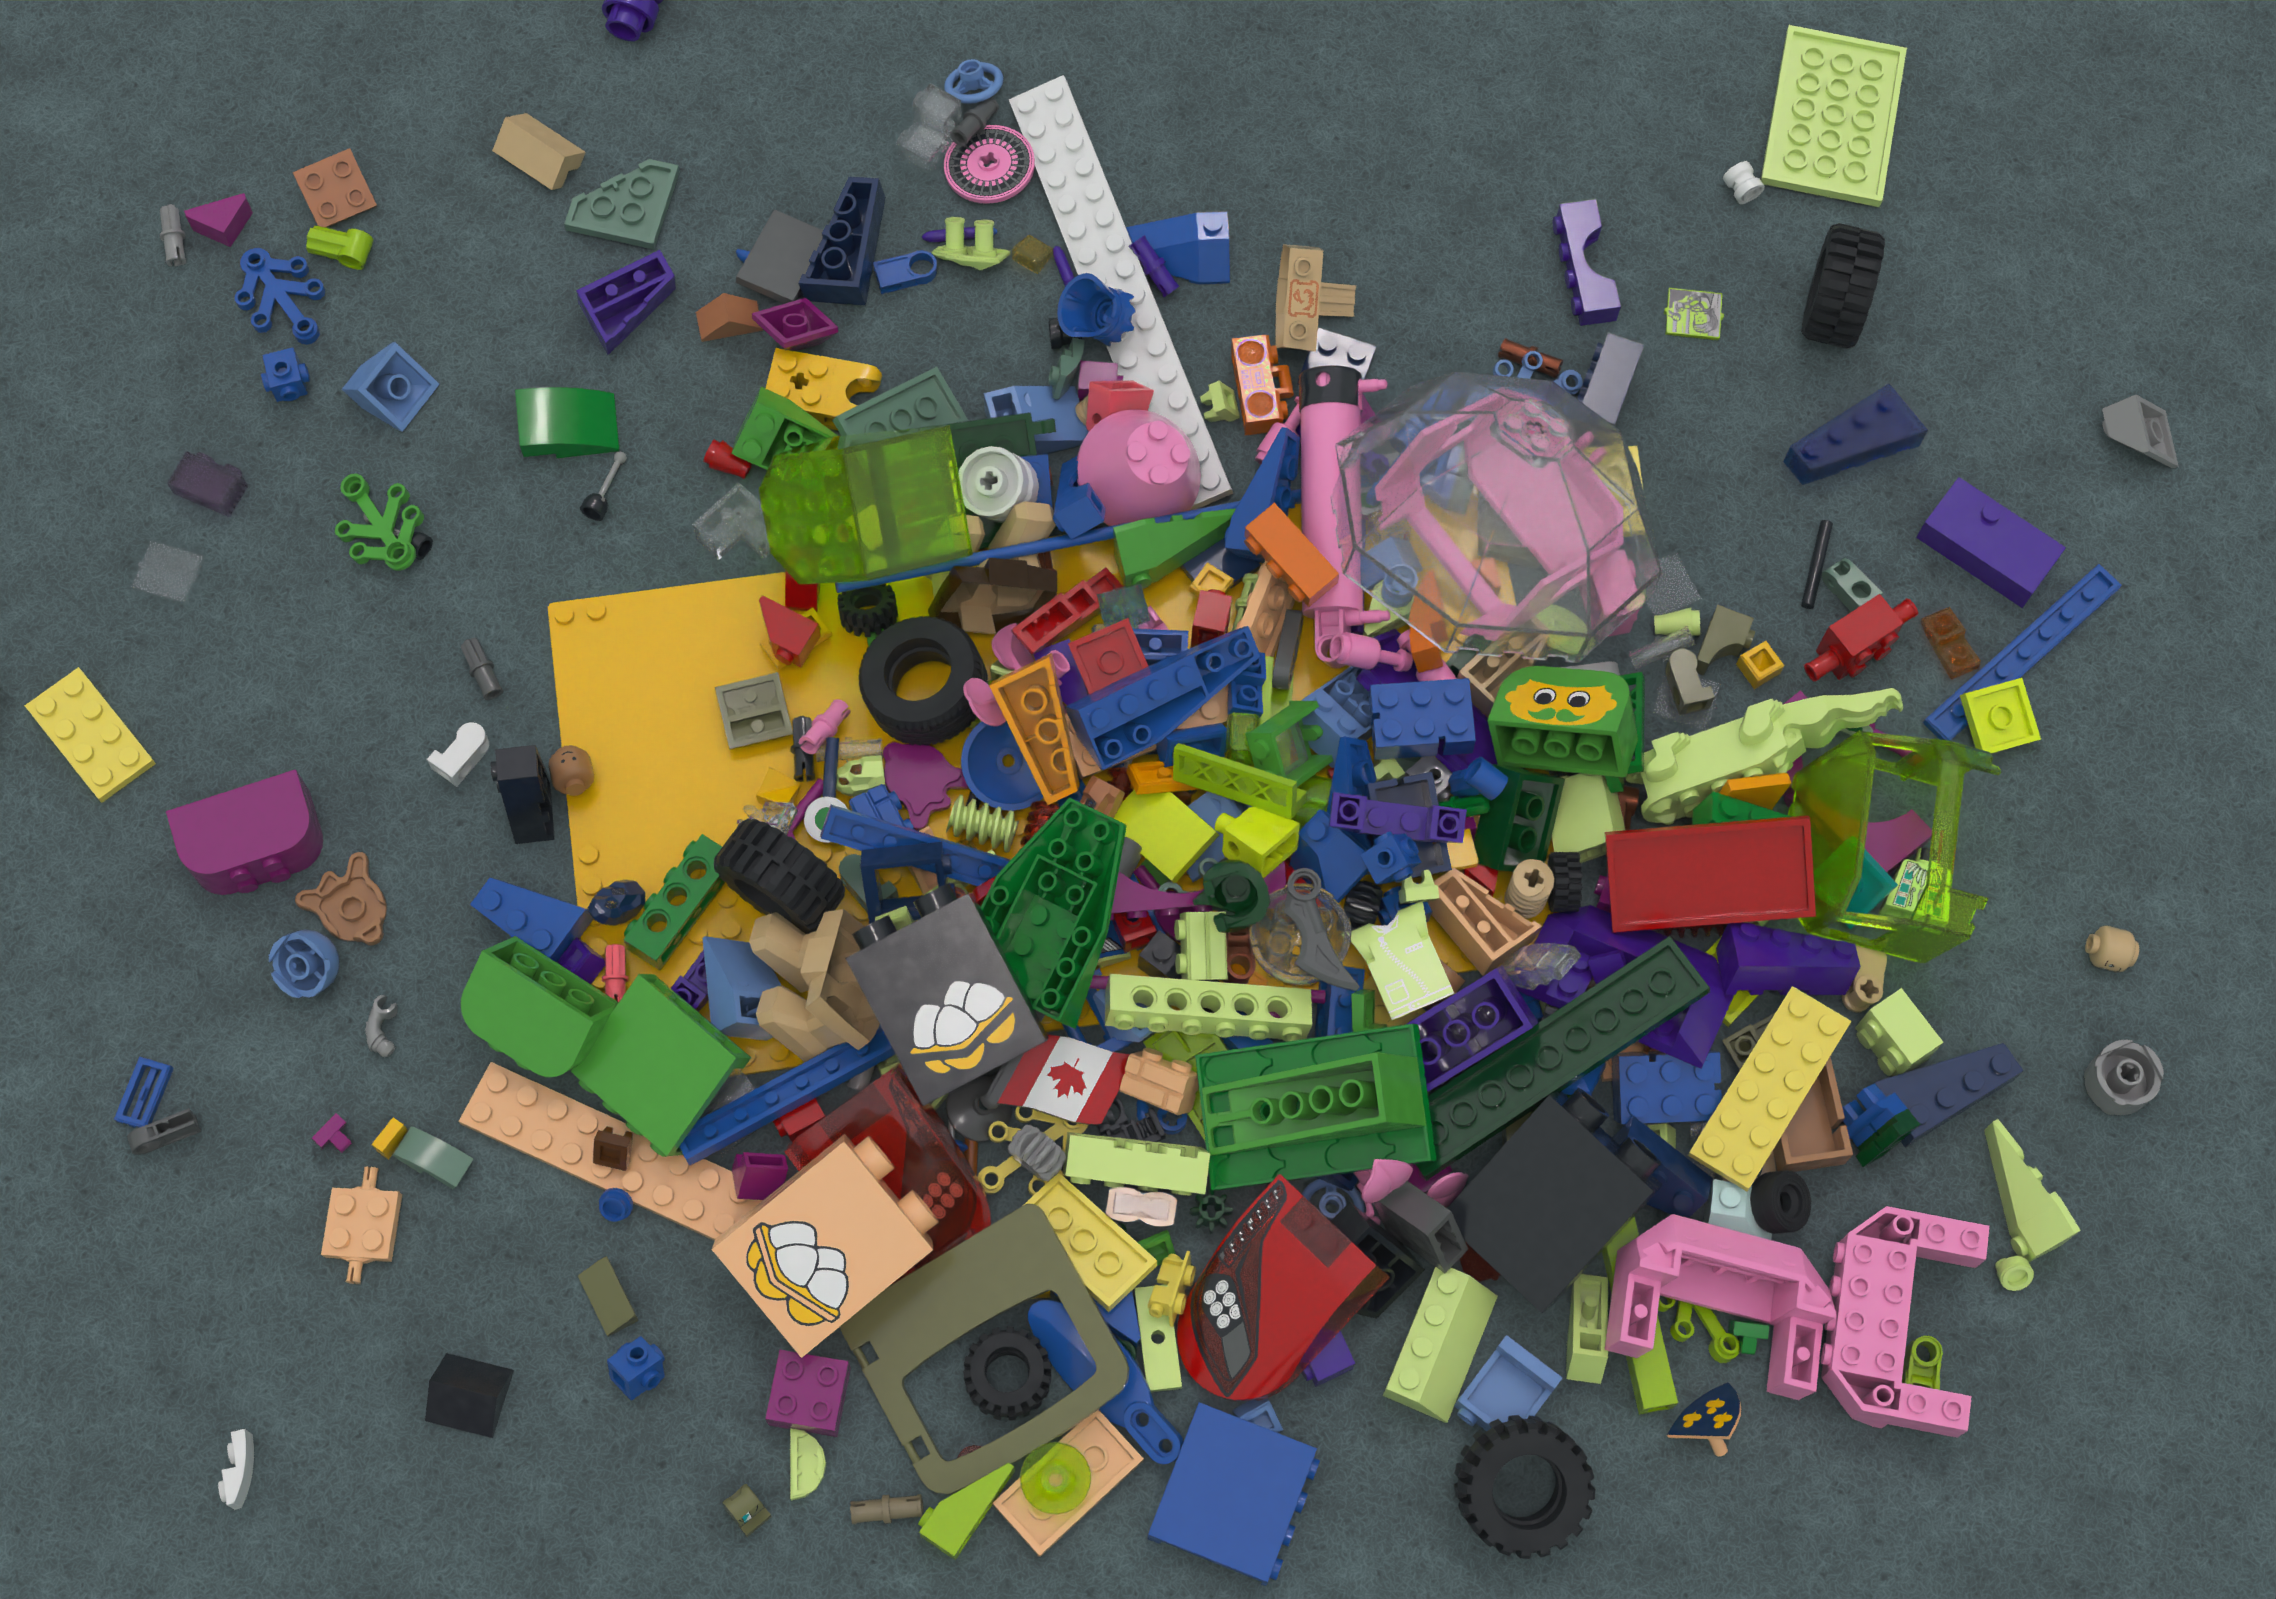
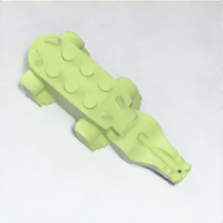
M1894 688L1854 695H1822L1784 705L1782 702H1778V700L1773 701V698L1749 706L1744 717L1691 736L1675 732L1652 740L1654 749L1644 753V771L1627 774L1625 779L1627 782L1644 784L1648 798L1641 805L1643 818L1649 822L1670 825L1676 819L1685 816L1692 818L1693 809L1711 792L1719 793L1729 779L1787 773L1793 767V762L1806 752L1805 748L1825 747L1840 730L1868 726L1876 722L1878 717L1886 716L1890 709H1897L1899 712H1902V698L1900 693Z

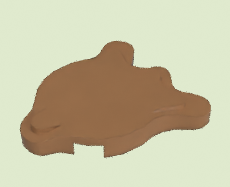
M357 852L351 855L346 874L343 877H338L334 872L328 871L324 873L316 889L302 890L296 895L295 902L297 906L302 910L318 915L323 926L332 936L344 941L363 942L370 946L376 945L382 940L384 935L382 927L386 917L387 904L378 885L370 879L369 859L365 853Z

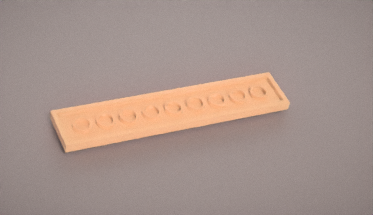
M490 1062L459 1120V1123L467 1128L603 1190L609 1188L622 1189L630 1195L633 1204L714 1241L763 1201L737 1199L732 1171L706 1159H702L689 1166L684 1155L663 1157L650 1147L651 1142L647 1138L634 1132L630 1163L626 1171L594 1164V1138L598 1130L603 1131L608 1126L613 1128V1134L624 1136L626 1131L632 1132L626 1126V1123L493 1062Z

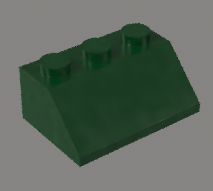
M1492 764L1508 777V781L1503 791L1495 799L1489 800L1490 810L1487 813L1480 814L1474 840L1478 863L1496 870L1514 872L1517 865L1524 860L1535 859L1545 863L1565 779L1518 767Z

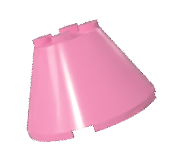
M1146 410L1116 412L1099 421L1088 432L1080 446L1077 456L1078 486L1090 484L1106 508L1104 523L1108 526L1189 511L1197 498L1201 471L1196 450L1183 430L1162 415Z

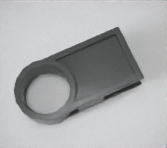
M188 1108L133 1130L127 1135L132 1154L141 1155L199 1133L201 1128L199 1127L196 1115Z

